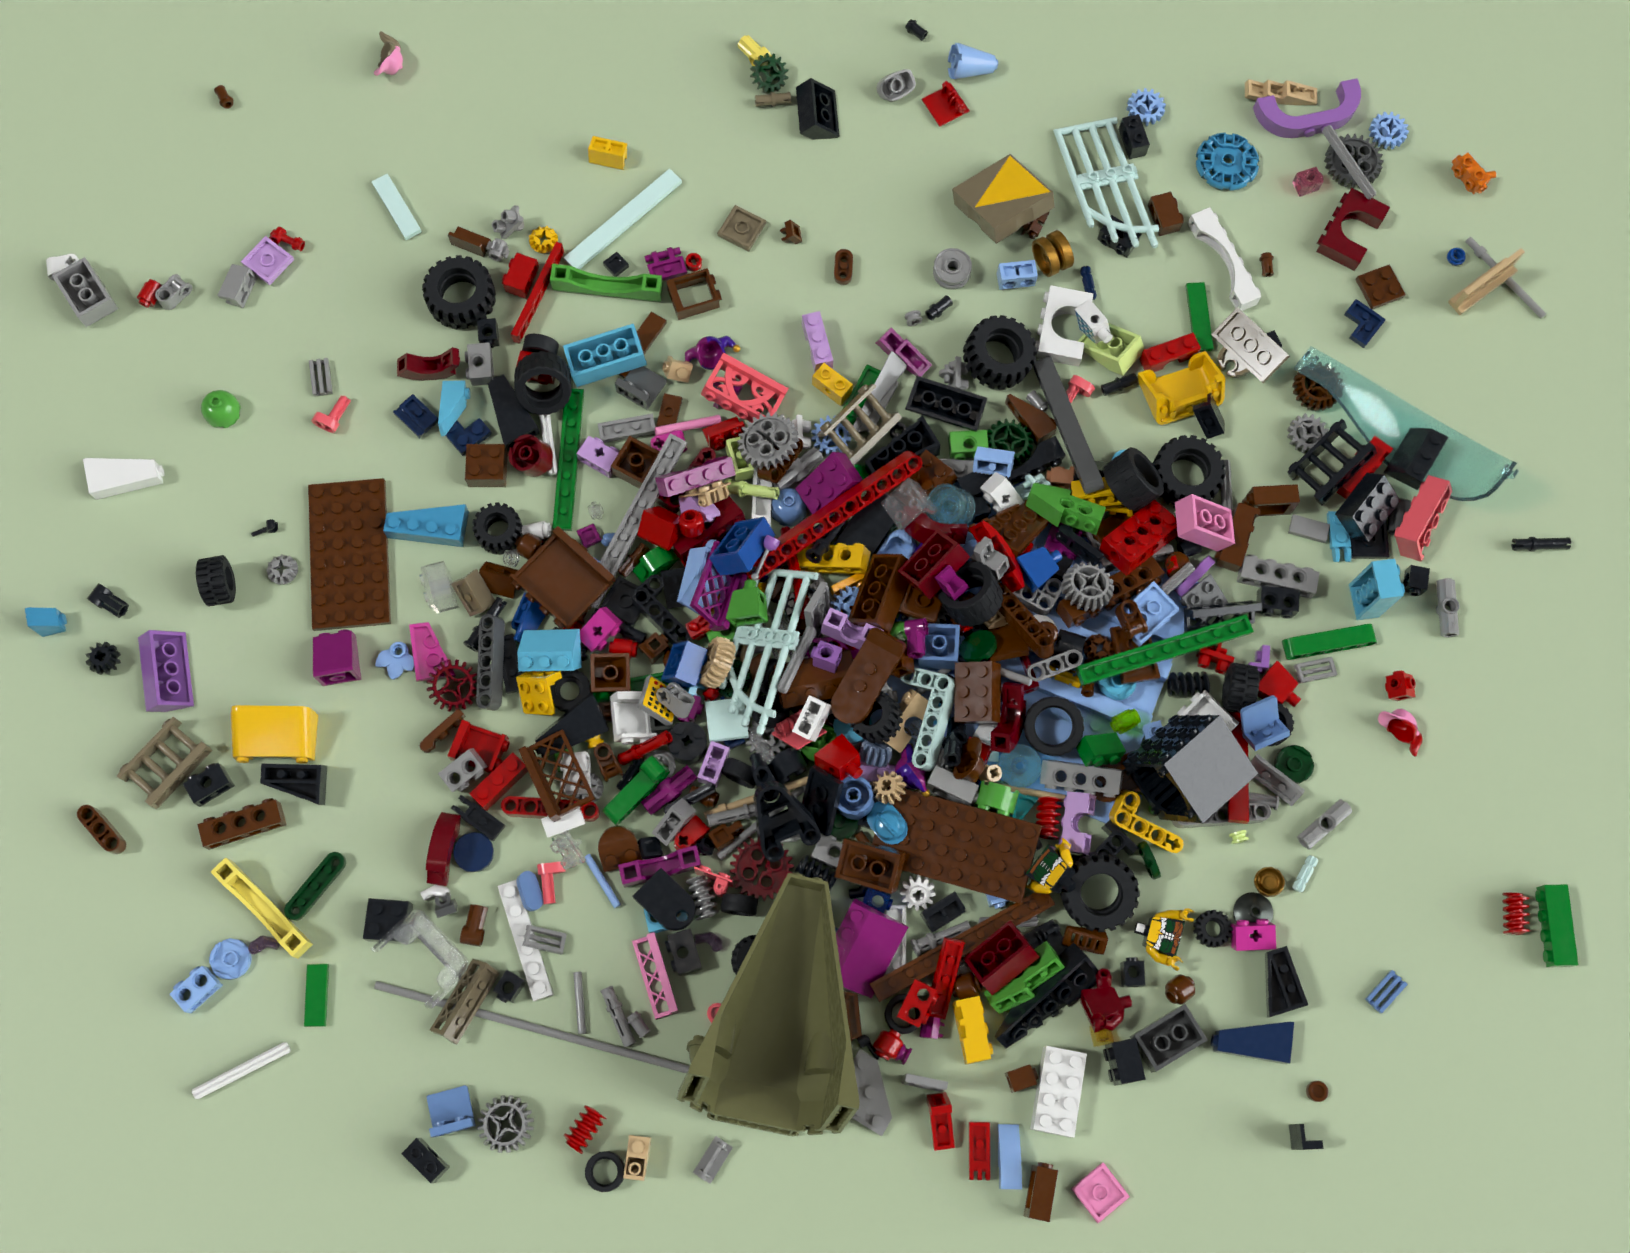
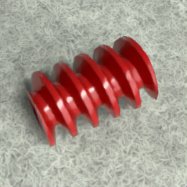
M1050 796L1038 798L1037 802L1041 805H1038L1036 808L1040 813L1036 814V818L1039 820L1035 821V824L1042 825L1040 838L1057 840L1059 838L1053 835V833L1059 832V829L1055 828L1054 825L1060 824V821L1056 820L1055 817L1061 816L1060 813L1056 812V809L1062 808L1061 805L1057 804L1058 801H1063L1062 799Z
M1502 893L1503 896L1508 897L1503 899L1502 903L1509 905L1503 907V911L1509 913L1503 916L1504 920L1509 921L1503 924L1504 928L1509 929L1504 931L1503 934L1524 935V933L1530 932V929L1524 928V925L1530 924V921L1524 920V917L1530 916V913L1523 910L1530 907V905L1523 903V901L1529 900V897L1521 893Z
M586 1105L584 1108L587 1113H579L582 1120H574L577 1127H569L572 1134H564L567 1140L566 1143L580 1154H583L580 1146L588 1147L585 1139L593 1140L590 1132L598 1133L595 1125L603 1126L600 1118L607 1119L594 1108Z

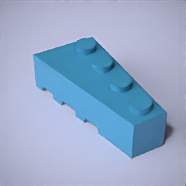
M466 504L391 512L386 514L383 531L387 538L463 547L469 510Z

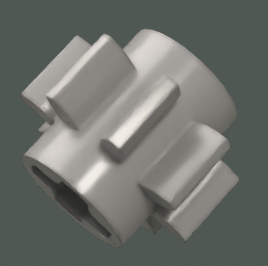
M495 238L492 242L489 241L486 247L489 258L495 261H501L503 258L507 259L510 252L507 243L498 238Z

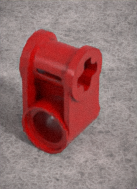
M695 815L675 836V849L679 850L694 846L710 831V828ZM679 839H681V840L687 839V843H686L687 845L682 844V845L680 846V845H679V843H680V840H679Z

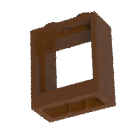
M708 268L666 281L667 290L678 320L720 308L721 294L719 289H715V277L709 273ZM706 282L712 299L683 308L677 290Z
M1298 484L1252 487L1242 500V503L1261 509L1257 516L1290 515L1300 503Z
M1038 1162L1037 1166L1032 1165L1024 1217L1050 1222L1058 1170L1053 1169L1052 1164Z

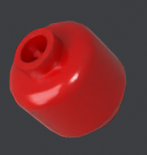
M686 510L679 516L680 531L685 537H698L705 529L703 516L697 510Z
M890 1029L889 1032L882 1030L873 1044L876 1050L875 1054L886 1061L895 1059L903 1046V1041L900 1039L901 1034L893 1029Z

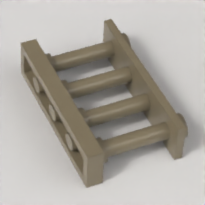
M875 384L863 385L858 390L859 394L830 422H825L820 427L821 431L817 434L818 437L828 435L842 453L847 455L853 465L902 418L898 412L887 413L871 392L877 387ZM865 398L882 417V422L879 425H875L858 405ZM852 410L869 429L870 434L866 438L862 437L846 418ZM839 423L845 427L857 442V447L854 450H850L833 430Z
M175 717L165 721L162 729L129 763L124 764L117 774V777L125 782L130 778L147 793L148 798L145 802L156 810L213 751L202 741L199 744H195L179 730L178 727L182 723ZM171 734L190 749V754L186 758H180L164 743ZM157 749L176 764V768L172 773H166L150 758ZM143 764L162 779V783L157 788L153 789L135 773Z

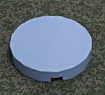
M232 938L225 939L216 944L209 957L213 973L220 978L228 980L239 978L245 974L252 960L251 951L247 944Z

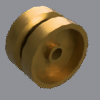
M1055 230L1047 234L1046 238L1041 237L1032 242L1034 259L1045 276L1051 277L1059 273L1060 270L1063 271L1073 266L1074 256L1071 246L1061 231Z

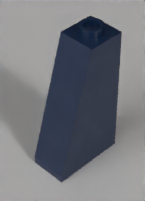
M1294 1022L1215 1031V1034H1212L1210 1044L1213 1047V1052L1290 1064Z

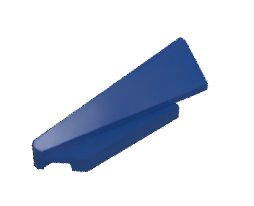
M525 592L511 622L512 628L516 630L513 638L518 642L521 641L524 630H537L545 617V614L539 610L540 605L536 602L531 603L525 597Z

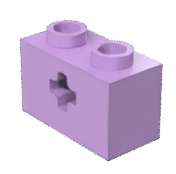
M588 436L576 454L580 462L610 478L612 476L610 466L620 451L613 446L608 447L604 445V442L597 437L592 438Z
M711 741L697 776L698 782L703 784L712 782L717 788L722 775L721 771L730 755V747Z

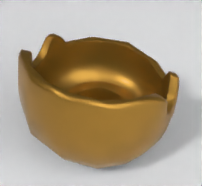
M1264 867L1255 875V888L1263 896L1275 897L1284 888V876L1276 868Z

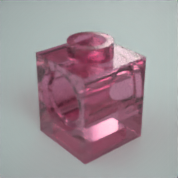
M1317 167L1298 172L1292 181L1299 197L1318 191L1324 182L1323 175L1318 171Z

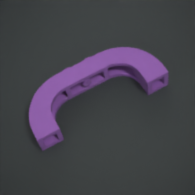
M1357 78L1341 81L1336 89L1340 106L1331 110L1301 116H1290L1279 109L1274 95L1257 98L1253 110L1258 122L1267 131L1283 138L1311 137L1314 134L1322 133L1323 128L1331 125L1336 130L1347 124L1360 103L1361 88Z

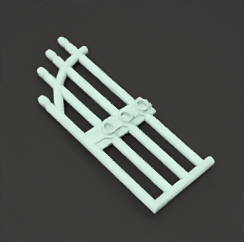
M1117 117L1054 129V135L1088 227H1094V220L1092 218L1106 225L1111 240L1114 243L1118 242L1116 229L1127 232L1134 248L1139 246L1136 233H1146L1151 246L1157 248L1158 242L1154 232H1159L1158 225H1151L1134 181L1139 178L1136 166H1134V163H1127L1113 126L1118 123ZM1106 126L1121 166H1110L1096 128ZM1080 131H1090L1103 170H1093ZM1073 134L1087 173L1076 174L1062 135ZM1117 183H1128L1143 226L1132 225ZM1110 185L1124 224L1112 221L1100 187ZM1093 189L1102 214L1088 207L1083 190Z
M773 569L766 574V576H770L764 593L766 595L767 609L777 577H786L771 628H762L763 623L755 624L754 627L739 626L736 629L732 641L736 650L734 656L736 657L739 644L748 645L738 679L732 665L728 677L725 678L719 688L725 689L728 683L727 680H730L734 692L728 713H735L739 699L746 705L741 726L748 727L753 711L761 714L757 727L758 735H763L768 718L776 717V710L771 708L777 692V686L780 682L789 650L795 651L798 645L800 632L795 631L810 580L818 579L817 572ZM794 578L803 579L788 629L780 630L779 625ZM760 579L755 580L756 587H758ZM756 646L765 647L750 696L748 697L742 689ZM772 648L781 649L763 707L756 704V700Z

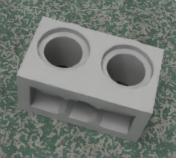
M472 748L464 752L438 774L452 792L458 790L462 792L469 786V781L473 778L477 780L485 774L483 770L488 766L476 750ZM470 760L473 761L476 765L474 771L470 770L468 767V763ZM455 772L460 775L459 783L453 780Z

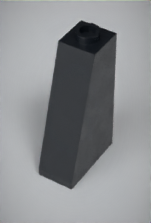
M505 375L493 377L487 384L502 440L507 452H509L510 447L514 446V441L518 437L526 434L537 436L540 432L528 411L518 403L515 391Z
M589 693L536 737L535 742L537 743L563 729L572 747L609 731L594 693ZM562 737L555 739L552 747L561 749L564 743ZM540 747L535 751L537 755L541 754L542 758H544L547 748ZM550 750L549 756L556 754L558 752Z

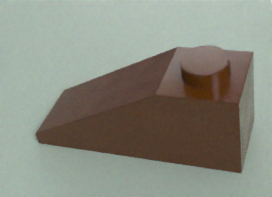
M1012 394L1007 395L1005 404L1018 422H1022V427H1028L1027 432L1032 433L1030 438L1034 440L1036 446L1055 435L1057 425L1052 417L1050 418L1047 413Z

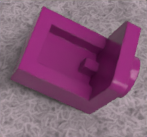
M694 695L695 702L688 717H677L680 722L695 723L697 715H701L704 708L701 697Z

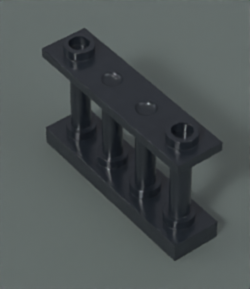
M1343 419L1335 422L1330 427V430L1298 462L1291 464L1287 471L1292 480L1299 476L1316 491L1314 497L1321 506L1377 454V450L1371 442L1361 445L1345 431L1347 425ZM1338 436L1357 451V454L1352 459H1348L1331 444ZM1325 449L1343 464V467L1338 472H1334L1317 457ZM1311 462L1329 477V481L1325 485H1320L1304 471Z

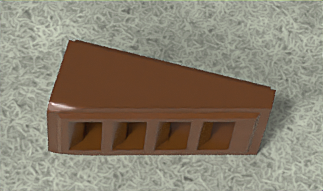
M1067 926L1062 944L1070 946L1074 942L1081 950L1104 955L1108 936L1106 931L1098 932L1095 929L1090 931L1083 927ZM1073 933L1076 934L1074 940L1071 939Z

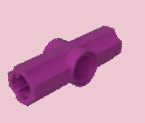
M686 765L674 776L662 781L654 792L641 801V804L652 816L667 803L670 804L675 801L684 789L697 780V776Z

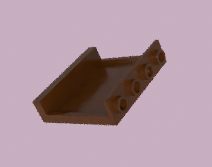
M559 526L553 530V536L514 575L512 573L509 575L512 580V586L518 591L522 589L526 593L525 597L531 603L536 602L540 605L539 610L546 616L550 614L554 618L553 622L560 629L563 627L570 629L615 582L614 575Z

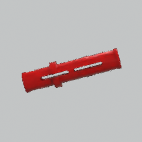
M666 730L641 744H634L629 750L618 754V760L622 765H626L636 759L639 760L645 754L672 742V736Z

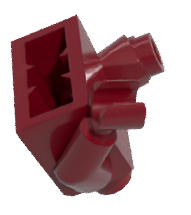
M1105 968L1100 969L1096 974L1097 988L1081 990L1080 1003L1094 1033L1104 1029L1113 1031L1123 1021L1124 1009L1132 1007V1000L1129 995L1119 997L1115 988L1111 987L1112 976L1110 971Z

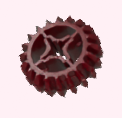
M450 659L447 660L448 666L446 667L443 662H440L442 669L439 670L435 666L433 669L437 672L436 675L431 672L429 673V676L434 678L433 681L427 680L426 682L427 684H432V687L426 689L428 692L433 691V694L429 695V699L436 697L437 699L433 704L437 705L440 701L442 703L440 706L441 710L445 705H448V712L451 711V706H455V711L459 709L458 705L466 709L465 702L467 701L468 704L472 705L473 702L469 698L476 699V694H473V691H477V687H474V684H477V680L473 681V677H476L477 673L470 674L469 672L473 667L470 666L466 670L464 668L466 662H463L462 666H458L459 660L457 659L455 660V665L451 664ZM449 670L461 671L466 676L455 679ZM443 673L447 683L444 687L437 690V680ZM448 677H450L451 681L454 680L457 683L463 681L457 685L456 691H452V689L444 691L450 685ZM469 681V692L463 698L460 686ZM447 692L453 693L457 701H447L440 695Z

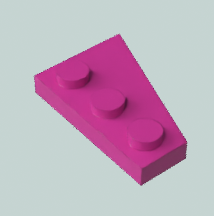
M429 622L409 624L416 682L433 680L434 678L430 677L429 673L431 672L436 675L437 672L433 668L436 666L439 670L442 669L440 662H443L445 667L448 666V659ZM449 670L450 674L453 677H456L454 671ZM442 673L438 679L445 678L444 674Z

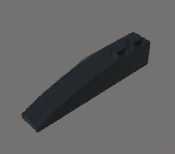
M1074 942L1058 956L1065 968L1032 991L1035 997L1013 1007L1004 1019L995 1038L1005 1049L1026 1036L1029 1029H1037L1043 1025L1042 1021L1049 1016L1055 1017L1060 1014L1058 1010L1064 1006L1070 1007L1081 998V990L1091 989L1096 984V974L1099 970Z

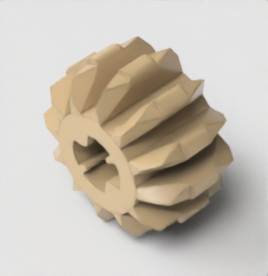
M884 771L883 777L877 775L879 780L873 781L876 787L872 789L873 793L876 794L875 798L878 801L881 800L885 805L888 802L894 805L895 799L901 801L900 794H906L903 790L906 787V783L902 782L903 777L897 775L895 771H892L890 774Z

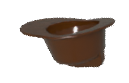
M978 737L970 738L963 745L961 763L957 767L955 766L953 771L955 779L964 778L972 783H976L982 774L985 763L980 756L982 742Z

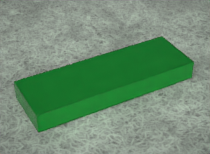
M307 964L304 1027H326L329 964Z

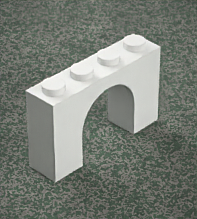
M1050 285L1049 292L1045 291L1043 298L1046 306L1042 308L1040 318L1043 319L1042 324H1039L1037 335H1040L1039 341L1036 340L1034 346L1037 348V359L1051 356L1053 362L1079 367L1082 360L1084 343L1058 336L1052 328L1051 321L1062 314L1076 316L1074 309L1088 299L1092 301L1093 293Z

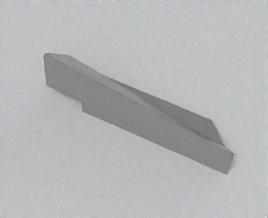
M893 351L889 354L875 382L877 387L871 392L884 409H886L899 384L898 378L907 368V365ZM866 399L862 410L877 425L881 416ZM857 417L853 427L858 433L869 432L866 425Z

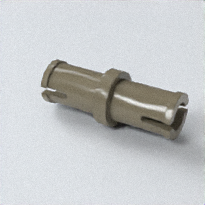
M770 92L767 95H755L756 107L767 105L775 107L777 104H791V93L775 94Z

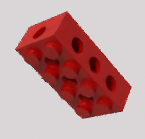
M1154 500L1102 539L1099 550L1107 560L1127 576L1178 535L1176 517Z

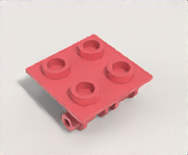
M802 709L782 722L777 723L774 728L775 731L771 733L797 750L812 742L792 732ZM822 728L818 737L822 736L827 731Z
M700 865L699 868L694 866L695 874L715 881L713 888L716 896L722 897L723 894H726L729 886L733 887V880L730 879L729 875L719 872L718 875L714 874L710 868Z

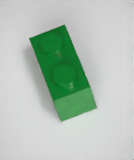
M1116 732L1084 736L1076 747L1085 767L1117 764L1126 753Z

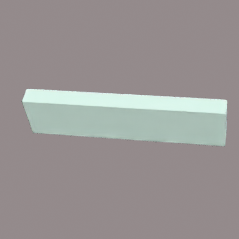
M388 173L373 180L374 188L405 240L421 233L419 225Z

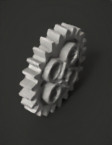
M767 412L766 417H763L762 414H760V419L753 417V423L747 421L748 428L742 427L744 433L739 434L740 440L737 441L741 456L747 464L751 463L753 468L758 466L760 470L763 466L769 470L770 465H773L776 469L777 463L783 466V460L789 461L788 455L795 454L793 449L798 448L796 442L799 439L794 423H791L790 418L785 419L784 414L778 416L777 412L771 416Z

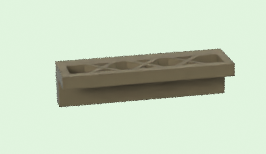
M472 959L430 1028V1031L443 1036L451 1043L457 1045L500 973L488 963ZM477 966H479V968L477 969L476 973L472 974V973L474 972L475 968H476ZM444 1021H446L445 1024H444V1026H443L442 1029L440 1030V1029H439L440 1026L442 1025V1023H443Z

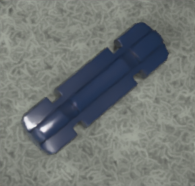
M1083 266L1080 269V273L1083 277L1085 292L1093 293L1092 300H1095L1097 294L1096 290H1094L1093 277L1090 274L1091 268L1090 266Z

